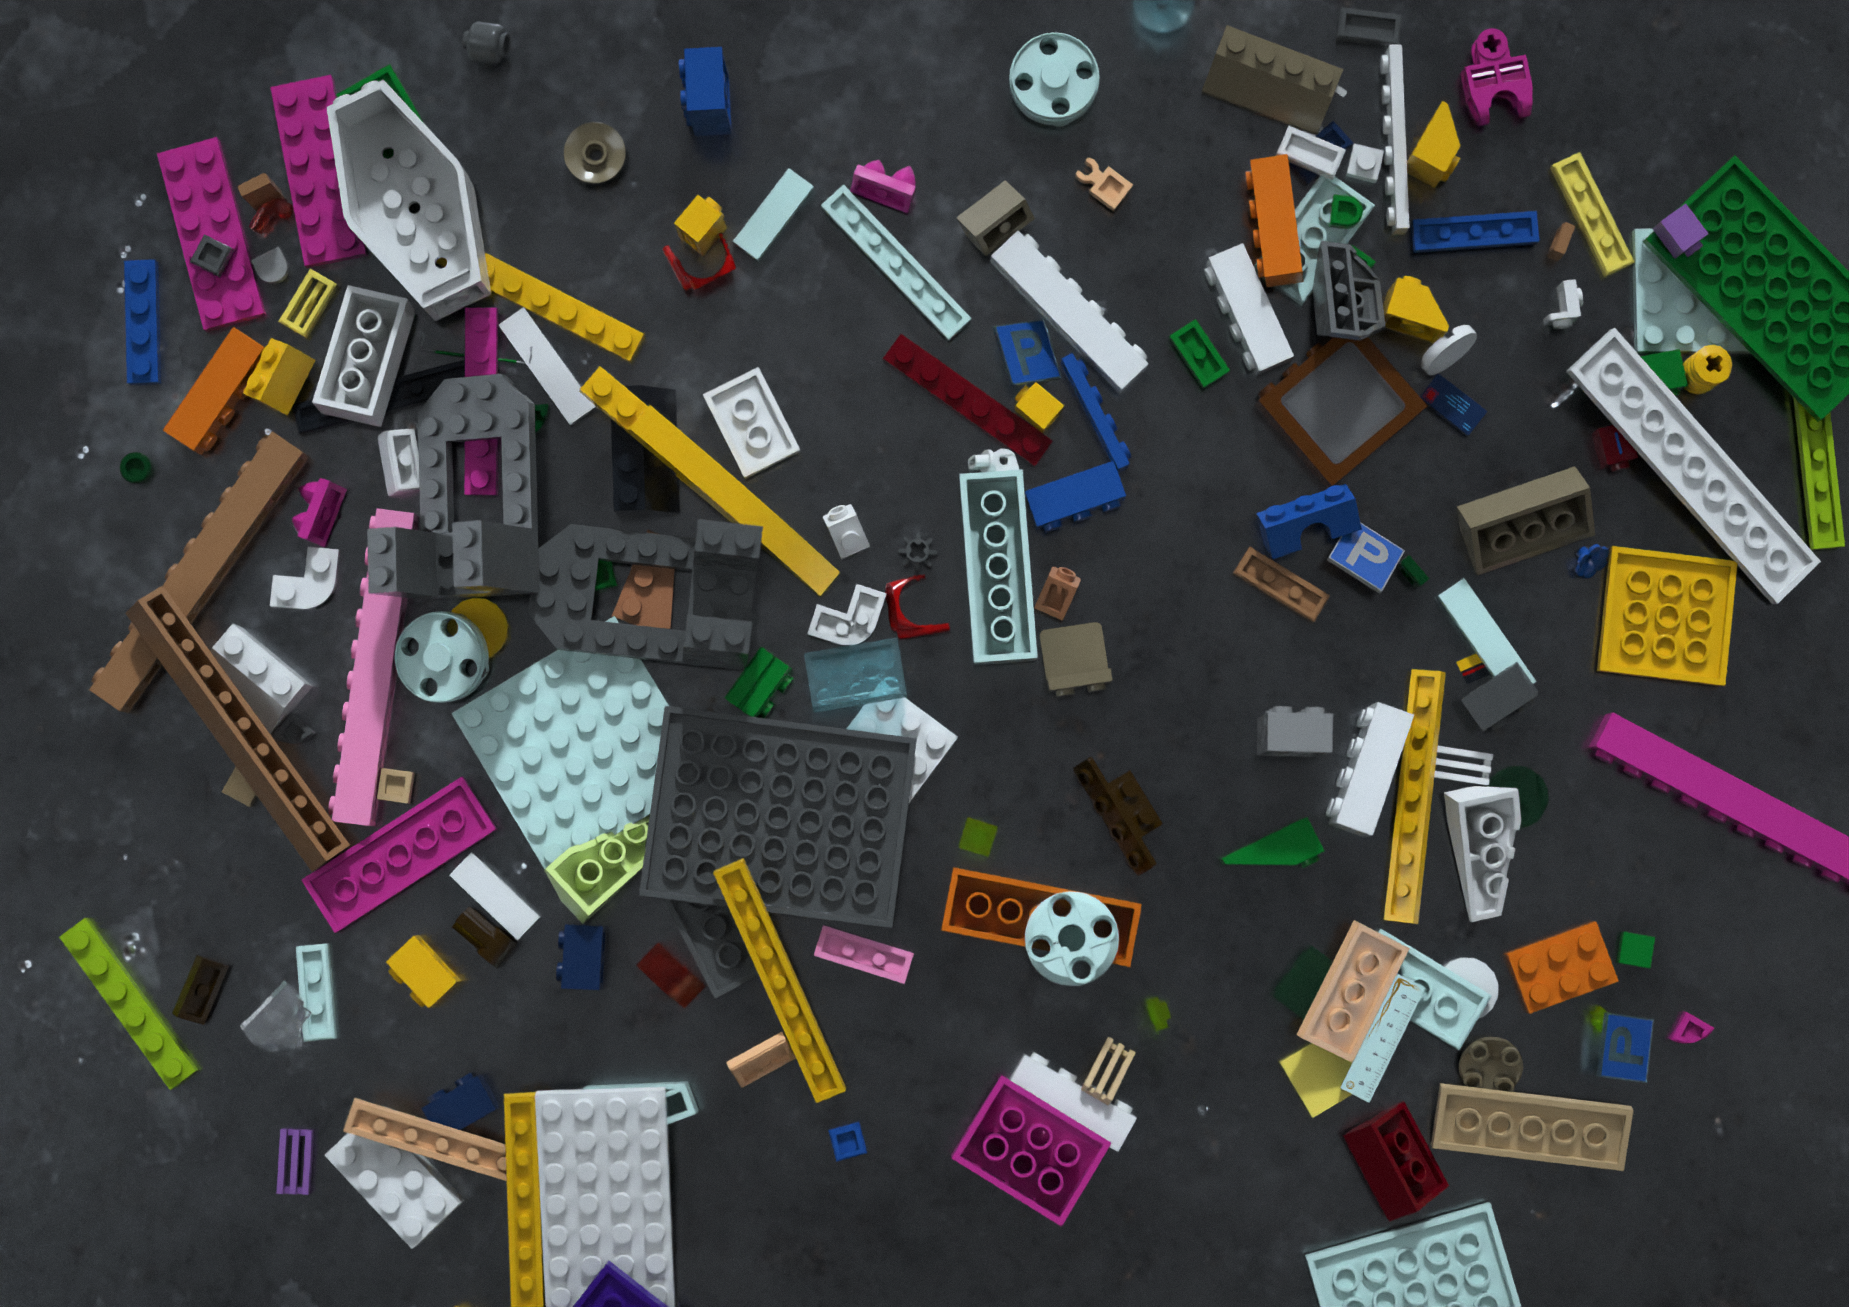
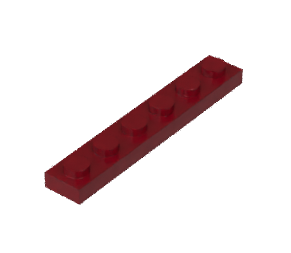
M899 335L883 357L885 363L1004 447L1014 452V454L1034 468L1052 445L1053 440L904 335Z

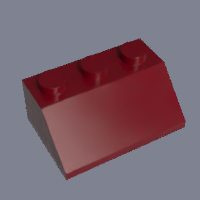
M1404 1101L1361 1122L1343 1135L1363 1172L1364 1178L1369 1183L1380 1208L1389 1222L1418 1212L1449 1187L1445 1176Z

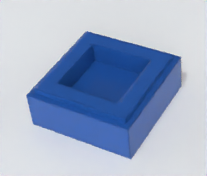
M860 1122L828 1130L836 1162L868 1153Z

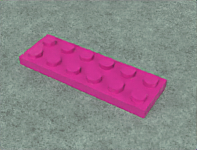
M332 75L270 87L304 266L311 268L368 256L366 245L349 228L343 216L326 108L332 105L333 101L337 98L334 78Z
M215 137L157 153L203 330L209 332L266 316L220 140ZM204 234L234 249L221 277L207 272L190 262Z
M462 776L302 879V882L334 933H338L498 829L466 779Z

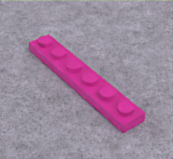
M465 308V377L498 374V309ZM498 439L465 442L466 496H498Z

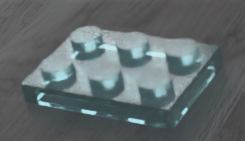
M897 637L804 653L814 713L907 697Z

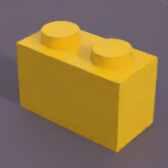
M697 195L674 222L679 238L701 256H704L719 238L718 234L721 232L723 234L727 229L724 221L725 216L721 212L722 207L710 197L704 200L701 196Z
M271 338L268 345L264 347L254 372L248 378L243 394L272 410L288 416L316 360L286 343Z
M420 935L412 936L386 961L391 967L388 970L389 974L399 984L406 983L412 990L410 993L411 998L422 1008L425 1005L428 1008H434L462 982Z

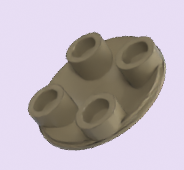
M1484 1037L1474 1041L1464 1050L1459 1061L1460 1077L1467 1087L1513 1092L1523 1072V1060L1518 1049L1511 1042L1499 1037Z

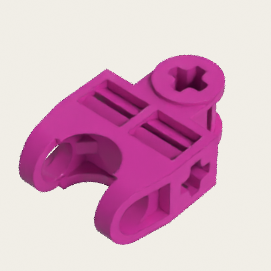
M1494 28L1484 30L1471 47L1474 65L1466 66L1460 73L1466 103L1475 123L1478 126L1489 125V108L1491 107L1492 99L1497 97L1507 99L1512 104V107L1516 108L1520 118L1529 117L1532 112L1533 98L1532 80L1526 55L1511 57L1505 34ZM1486 43H1488V46L1490 48H1495V50L1492 53L1490 48H1484V45Z

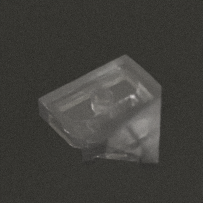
M284 980L240 1027L253 1045L263 1048L269 1053H275L279 1048L285 1047L299 1049L302 1048L304 1040L300 1037L302 1026L310 1017L311 1011L303 1006L304 1001L293 985Z

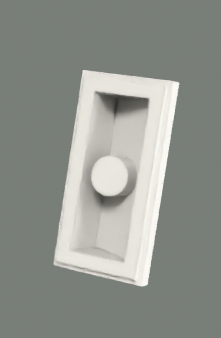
M414 428L389 430L378 435L388 496L420 491L419 452Z

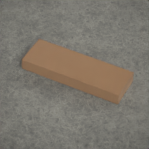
M1252 547L1248 548L1233 572V575L1311 623L1315 622L1330 597L1329 594Z

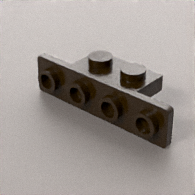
M1092 757L1073 767L1079 784L1084 787L1093 802L1094 809L1101 815L1110 831L1111 837L1121 848L1128 865L1134 870L1136 875L1139 876L1157 866L1156 861L1141 837L1158 828L1163 823L1131 770L1108 783Z

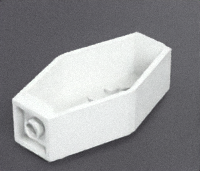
M384 80L368 82L362 86L361 91L351 96L345 94L336 98L333 104L326 108L343 216L349 228L434 321L491 295L475 189L460 162ZM388 148L393 149V157L385 159L383 157L384 150ZM411 204H420V211L415 214L409 211ZM439 258L447 260V265L444 268L436 267V261Z

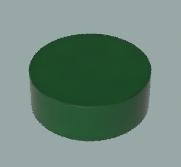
M139 452L127 454L120 463L122 477L135 485L144 484L149 481L154 472V466L150 458Z

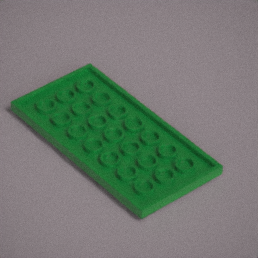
M1734 155L1681 205L1687 204L1709 233L1700 241L1703 247L1689 257L1683 253L1675 259L1654 231L1642 242L1808 413L1819 422L1849 395V271Z

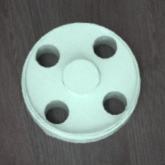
M1064 33L1041 34L1024 44L1014 57L1009 75L1010 94L1020 111L1030 119L1046 125L1063 127L1081 117L1093 104L1099 87L1097 62L1089 48L1079 39ZM1050 44L1056 48V52L1052 55H1046L1041 52L1040 48L1043 45ZM1086 68L1092 72L1093 76L1089 79H1082L1076 72L1079 69ZM1020 80H1027L1031 83L1032 87L1029 90L1022 91L1015 84ZM1056 104H1063L1068 108V112L1058 115L1052 110V107Z
M446 611L424 614L412 621L403 630L397 641L395 649L397 673L409 691L426 701L447 703L463 699L481 684L489 672V653L486 640L480 629L462 614ZM451 619H454L458 624V631L454 636L450 635L447 630V624ZM412 638L416 639L419 644V649L414 655L408 649V643ZM470 659L477 665V671L473 676L468 675L465 668L466 663ZM431 678L436 681L438 686L434 695H431L426 688L427 682Z
M1063 892L1047 898L1033 911L1026 926L1025 946L1032 965L1043 977L1059 985L1081 986L1093 982L1109 969L1118 950L1119 934L1113 915L1102 902L1085 893ZM1058 900H1067L1072 907L1071 912L1065 917L1057 916L1053 911V905ZM1106 921L1111 925L1112 933L1110 936L1099 938L1095 935L1093 927L1097 922ZM1045 940L1049 943L1050 952L1047 956L1037 957L1033 954L1031 948L1035 941ZM1078 961L1088 963L1091 968L1090 975L1085 979L1076 978L1072 973V967Z

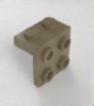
M1093 622L1043 630L1040 633L1048 693L1056 692V697L1074 695V689L1087 687V692L1106 690V684H1111L1113 681L1111 668L1108 669L1103 631L1100 623Z

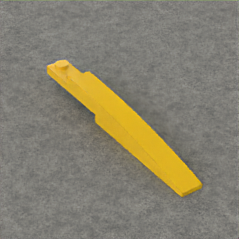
M601 366L579 389L583 396L676 473L675 476L731 523L763 526L761 548L819 597L840 572L767 505L651 405L647 406Z

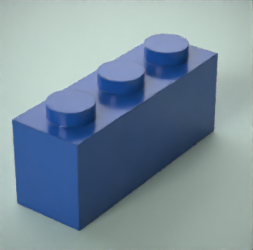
M1114 461L1024 492L1025 501L1035 529L1043 528L1044 533L1061 528V522L1073 518L1074 523L1092 517V511L1101 508L1103 512L1115 510L1121 507L1120 502L1126 498Z

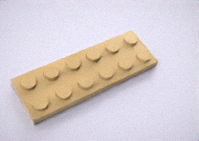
M1440 1083L1431 1145L1434 1149L1624 1171L1634 1110L1631 1106Z

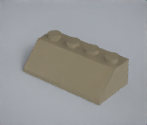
M1227 25L1201 92L1299 130H1305L1317 135L1343 69Z
M1575 466L1457 506L1460 531L1477 575L1595 535L1590 487Z

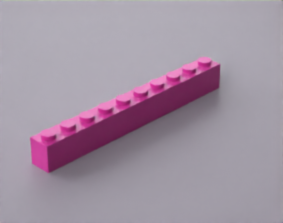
M1613 712L1605 714L1588 747L1596 751L1594 755L1596 758L1608 764H1612L1615 761L1624 766L1623 772L1637 779L1643 776L1653 781L1651 786L1665 794H1669L1671 791L1681 796L1679 799L1681 803L1694 809L1700 806L1708 810L1707 816L1722 824L1728 821L1737 826L1736 831L1751 839L1757 836L1766 841L1764 846L1780 854L1785 851L1794 856L1792 861L1808 869L1814 866L1821 870L1823 878L1837 884L1842 881L1849 885V836Z

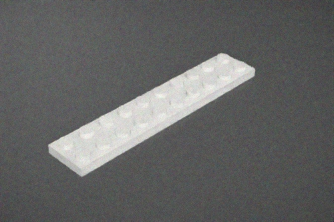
M1616 328L1610 329L1566 371L1772 604H1778L1821 562Z

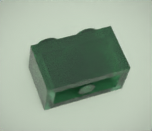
M1307 945L1269 995L1298 1018L1304 1019L1333 961L1312 945Z

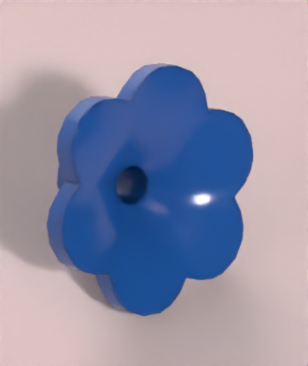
M1598 544L1593 545L1590 549L1586 546L1581 547L1577 551L1579 558L1575 573L1586 578L1593 577L1597 571L1602 570L1606 566V558L1610 553L1609 549Z

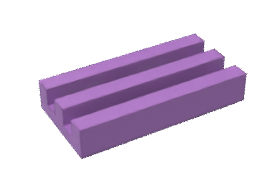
M280 1129L276 1194H311L314 1130ZM289 1136H293L290 1186H286ZM300 1136H305L302 1187H297Z

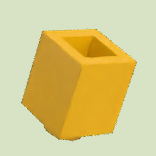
M1037 382L1030 388L1025 385L1014 398L1018 402L1015 405L1014 411L1043 434L1064 409V405Z

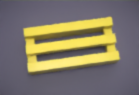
M310 269L278 322L308 339L339 285ZM314 279L318 280V283L316 284L312 293L306 300L303 308L301 309L294 323H292L290 319L292 318L293 314L295 313L296 309L298 308L299 304L301 303L302 299L304 298ZM327 285L326 290L324 291L323 295L321 296L320 300L318 301L317 305L315 306L305 325L303 326V328H301L300 326L302 325L303 321L305 320L306 316L308 315L309 311L311 310L312 306L314 305L324 286Z

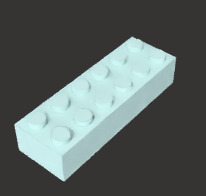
M1023 469L959 474L973 665L1036 661L1037 645Z

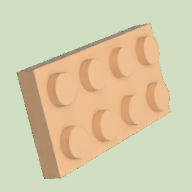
M1354 920L1297 1036L1353 1063L1410 948Z

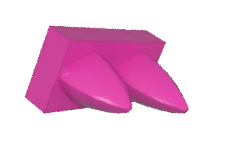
M880 160L869 162L864 166L857 165L853 174L850 192L908 213L916 189L914 172L911 166H908L890 177L885 175V169Z
M320 478L317 482H310L298 488L302 498L309 507L307 512H302L291 519L295 530L298 532V537L325 547L347 489L329 480Z

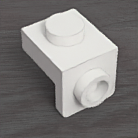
M1576 279L1563 281L1557 287L1560 312L1548 314L1543 319L1544 326L1553 325L1554 329H1565L1572 327V323L1581 317L1580 307L1583 305V294L1581 288H1577Z
M851 504L836 506L823 516L841 559L870 547Z

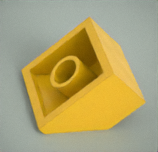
M1441 102L1407 161V173L1433 188L1437 186L1440 180L1447 181L1460 160V157L1456 156L1460 148V142L1448 103Z
M1403 276V279L1398 277L1387 292L1383 305L1385 328L1435 343L1447 333L1449 325L1429 287L1421 285L1419 279L1411 276Z

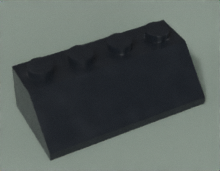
M644 385L625 386L647 406L651 405L677 427L675 389ZM611 419L613 506L616 515L680 514L679 478L675 476L676 473Z

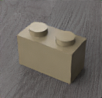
M1006 180L956 217L966 237L985 256L1035 219L1025 198Z

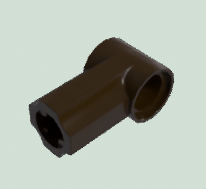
M471 906L461 913L452 926L454 930L477 948L476 952L495 968H499L518 945V942L506 931L492 925Z

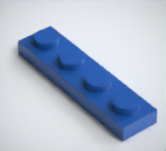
M1537 211L1413 219L1411 221L1413 253L1533 245L1539 243Z
M155 259L124 261L127 384L130 386L161 384L158 261Z
M1073 353L1061 358L1060 365L1110 462H1115L1118 473L1128 469L1130 465L1128 459L1132 458L1130 451L1124 441L1118 442L1114 434L1117 431L1116 424L1110 414L1105 415L1099 405L1103 403L1102 397L1096 386L1090 387L1085 378L1089 373L1081 358L1076 360Z

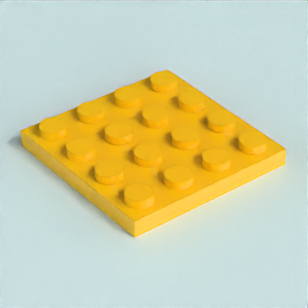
M1611 546L1609 549L1597 671L1725 686L1738 564L1732 560Z

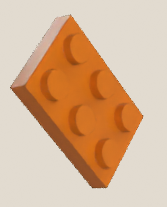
M1596 921L1505 953L1528 1014L1619 982Z

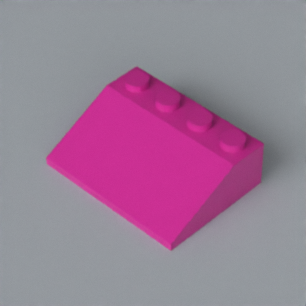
M1001 1075L951 1154V1159L1062 1227L1112 1143Z

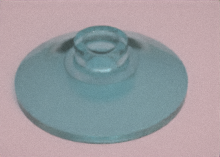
M1132 0V6L1135 16L1146 28L1156 32H1171L1180 28L1188 21L1193 12L1194 0ZM1165 1L1168 7L1164 10L1159 9L1157 3Z

